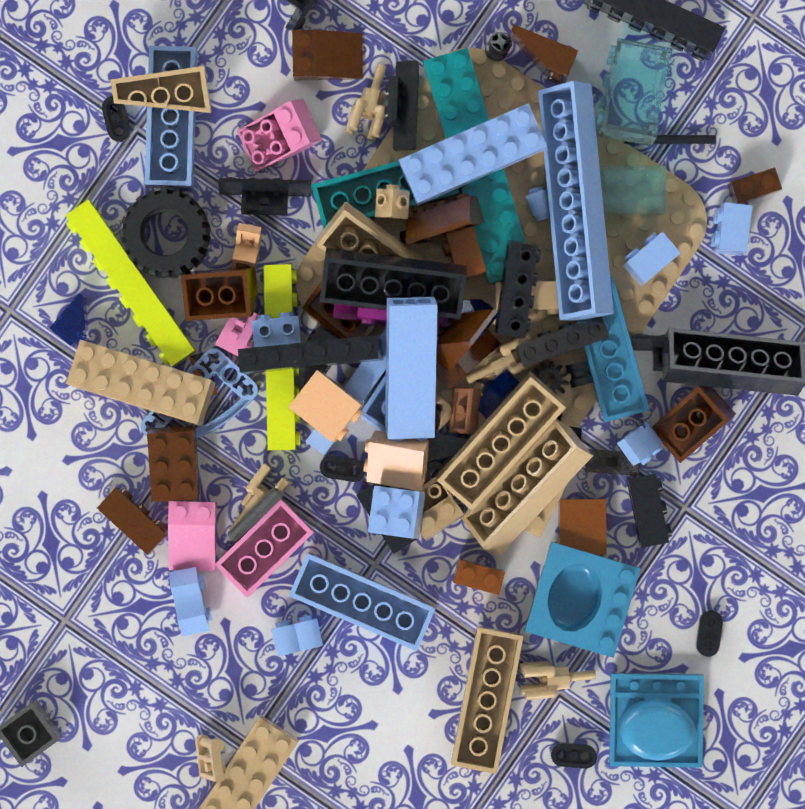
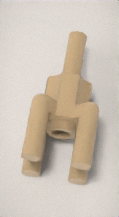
M377 65L371 88L364 87L361 98H358L356 103L353 104L345 129L346 134L354 135V131L358 129L360 119L363 117L372 120L367 140L375 142L376 138L380 136L385 119V106L383 105L385 93L380 90L386 70L385 65Z
M528 332L525 334V338L517 337L502 344L499 352L487 357L490 364L465 375L468 383L470 384L493 372L497 378L509 372L511 375H517L540 364L541 362L523 367L515 351L517 345L531 340Z
M263 463L247 484L246 491L248 493L240 502L245 509L229 530L270 491L261 484L273 469L268 464ZM282 477L275 488L283 494L291 482Z
M550 661L519 663V671L523 672L524 678L539 676L540 684L520 686L521 695H525V700L554 698L558 694L557 690L570 689V682L596 679L595 670L569 672L568 666L554 667Z

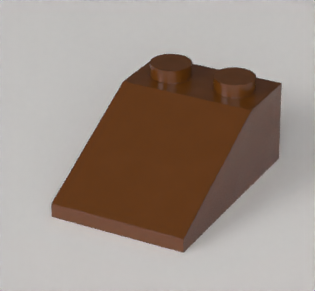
M513 24L510 38L542 74L548 76L547 80L555 84L566 83L578 50Z
M292 30L294 81L363 79L362 33L328 30Z
M486 327L451 371L436 361V376L450 390L501 343Z
M495 309L462 312L461 319L449 318L442 327L445 330L443 335L437 334L436 361L451 371L474 344L497 311Z
M698 385L655 423L652 428L663 442V445L681 463L729 422L736 413L713 387Z

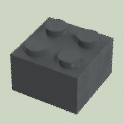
M37 699L0 725V738L21 767L63 738Z

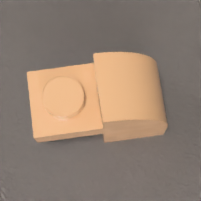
M238 224L231 268L255 267L256 270L262 239L261 227L250 224Z

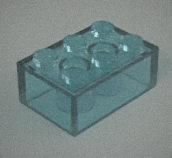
M599 166L604 215H664L666 213V166Z

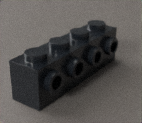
M507 239L494 329L497 335L525 338L526 332L530 331L531 319L528 318L529 309H533L534 295H531L532 286H536L538 279L535 266L536 263L540 262L541 249H538L536 243Z

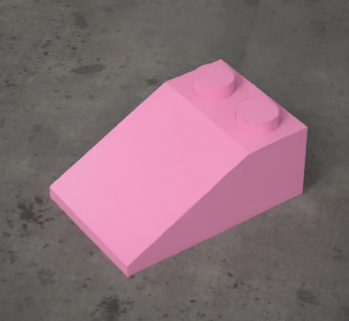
M169 501V570L196 567L197 571H216L217 502Z

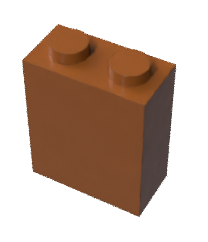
M560 499L558 502L559 544L598 556L607 555L606 499Z
M458 558L453 583L499 595L505 572L498 568Z

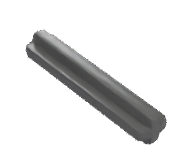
M275 487L272 488L228 532L229 538L234 542H238L283 498L280 490Z

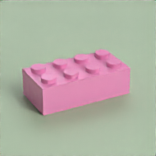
M281 499L215 566L248 598L314 531Z

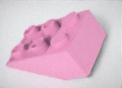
M304 99L289 101L237 131L255 172L264 170L323 141Z

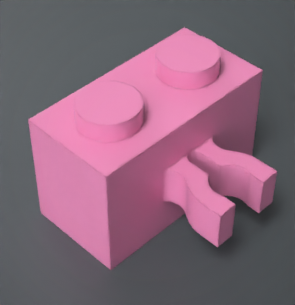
M253 312L252 317L229 318L215 345L238 356V349L251 348L253 345L250 342L253 337L252 321L257 320L256 316L260 315Z

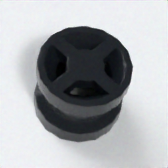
M503 32L492 34L485 47L486 55L493 61L505 59L512 46L511 38Z

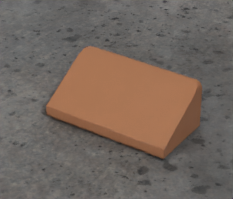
M453 387L449 433L473 435L478 430L481 389Z

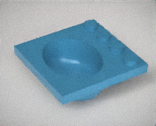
M550 542L524 631L614 658L641 568Z
M610 673L609 766L702 768L704 675Z

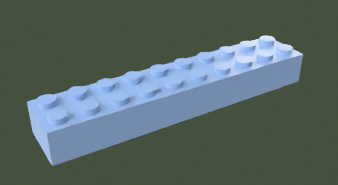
M570 81L539 90L538 95L542 135L547 144V148L544 151L559 318L560 320L580 321L614 314L592 84Z

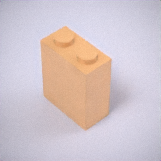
M317 370L289 405V408L331 442H336L337 440L342 441L349 432L347 427L352 421L356 423L364 413L361 409L365 405L321 370Z
M374 431L371 439H367L365 445V452L368 453V458H366L364 464V472H367V482L421 491L426 481L429 440L405 439L404 441L396 442L388 439L386 432Z

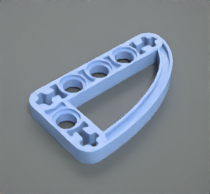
M215 348L207 350L187 373L192 374L196 369H201L204 371L206 379H211L216 374L241 399L211 422L197 428V438L218 429L230 421L258 395L259 389L257 384L247 374L240 373L239 367L222 351ZM218 353L220 355L218 357L220 362L218 364L212 363L209 366L210 369H213L209 374L208 370L201 366L200 363L204 361L207 364L210 361L209 354L215 355ZM228 368H234L238 373L234 381H228L225 378L224 374ZM244 376L246 379L242 382L247 386L252 384V391L254 393L253 395L247 394L244 396L242 394L244 389L240 385L236 389L233 385L238 383L241 377ZM152 411L141 422V431L146 436L148 433L146 423L148 421L154 422L157 418L153 416L155 412ZM158 414L160 418L166 421L164 424L159 421L155 427H166L174 418Z

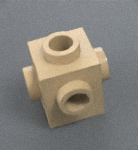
M387 185L386 189H377L375 217L408 219L410 191L400 190V185Z

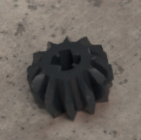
M550 361L549 368L547 369L545 362H541L540 365L543 371L537 367L533 368V371L538 374L536 377L542 382L543 378L548 377V374L553 375L552 379L555 378V383H552L549 388L557 394L556 390L562 394L566 392L560 385H569V381L561 380L562 377L568 375V372L559 374L563 367L561 364L556 369H553L554 361Z

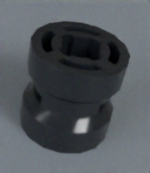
M588 360L565 366L567 372L572 374L569 381L571 388L593 383L592 375L586 371L589 368Z

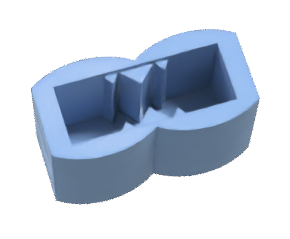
M308 615L299 617V622L290 624L289 620L275 623L276 628L272 629L277 655L282 656L323 646L317 618L312 619V616Z

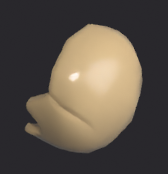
M435 393V430H439L451 418L452 409L449 402L441 394Z

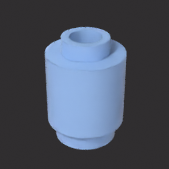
M542 186L529 190L530 195L526 196L532 216L536 217L537 222L550 218L547 189L543 190Z

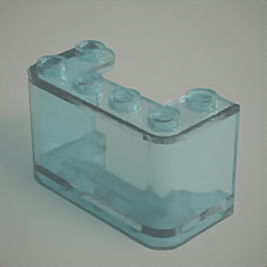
M621 38L617 39L615 45L611 44L606 65H610L609 74H604L602 87H606L605 96H600L598 109H602V111H599L595 121L598 136L653 146L657 138L659 128L657 126L659 122L658 117L673 48Z

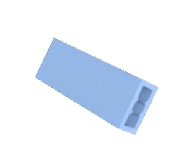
M434 297L387 298L385 432L388 439L396 442L404 441L405 439L425 441L428 438H435L437 303Z
M386 329L380 336L382 338L383 360L362 362L344 386V389L362 404L386 372ZM316 429L312 431L305 441L323 455L328 453L335 443L331 442Z

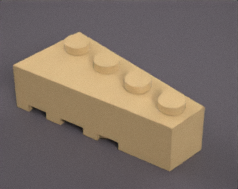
M204 66L110 80L113 100L116 104L212 113Z

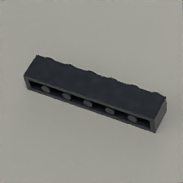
M378 335L242 348L238 349L240 373L249 374L383 360L382 338Z

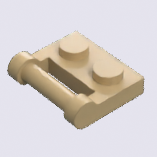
M203 734L198 735L195 739L200 777L214 782L223 781L224 773L226 772L225 763L221 758V751L224 749L223 741L217 738L210 739Z

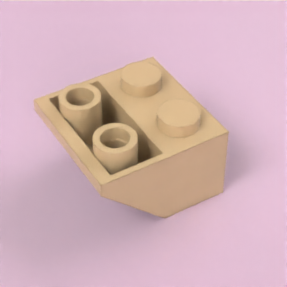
M437 476L423 485L420 492H425L420 533L428 541L461 519L464 514L449 491L437 481Z

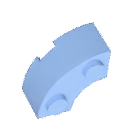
M647 420L617 443L633 466L640 462L642 465L646 464L654 458L655 454L663 449V442Z
M196 567L169 572L171 592L182 636L210 631L208 621H212L210 607L205 605L202 589H205L206 586L203 575H198Z

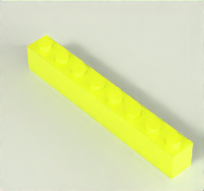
M86 200L66 214L69 220L66 222L67 226L73 234L77 232L82 240L79 243L87 253L89 251L92 252L95 257L92 261L101 272L104 269L108 275V278H106L107 283L113 290L118 289L122 295L119 297V300L126 309L130 307L135 313L132 316L133 320L139 328L144 326L148 332L145 335L147 340L153 347L157 345L161 350L159 356L166 366L170 364L172 367H175L197 352L140 270L128 258V254L92 202Z
M291 264L264 265L265 315H270L271 319L280 318V313L293 312V307L298 306L297 293H293V284H297V270H292ZM299 369L266 372L268 451L296 450V445H301L300 431H296V422H300V416L289 408V405L300 393L299 385H295V376H299Z

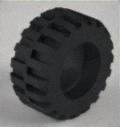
M160 188L159 191H148V194L143 197L140 195L136 198V202L133 205L130 204L127 209L128 213L126 217L123 216L122 245L131 262L145 273L164 279L169 277L177 278L179 275L191 272L190 270L194 267L197 268L201 264L202 258L206 257L208 245L211 243V227L207 219L208 217L201 206L188 194L186 195L175 189ZM159 213H174L180 216L187 226V241L183 248L175 254H157L146 243V225L153 216Z

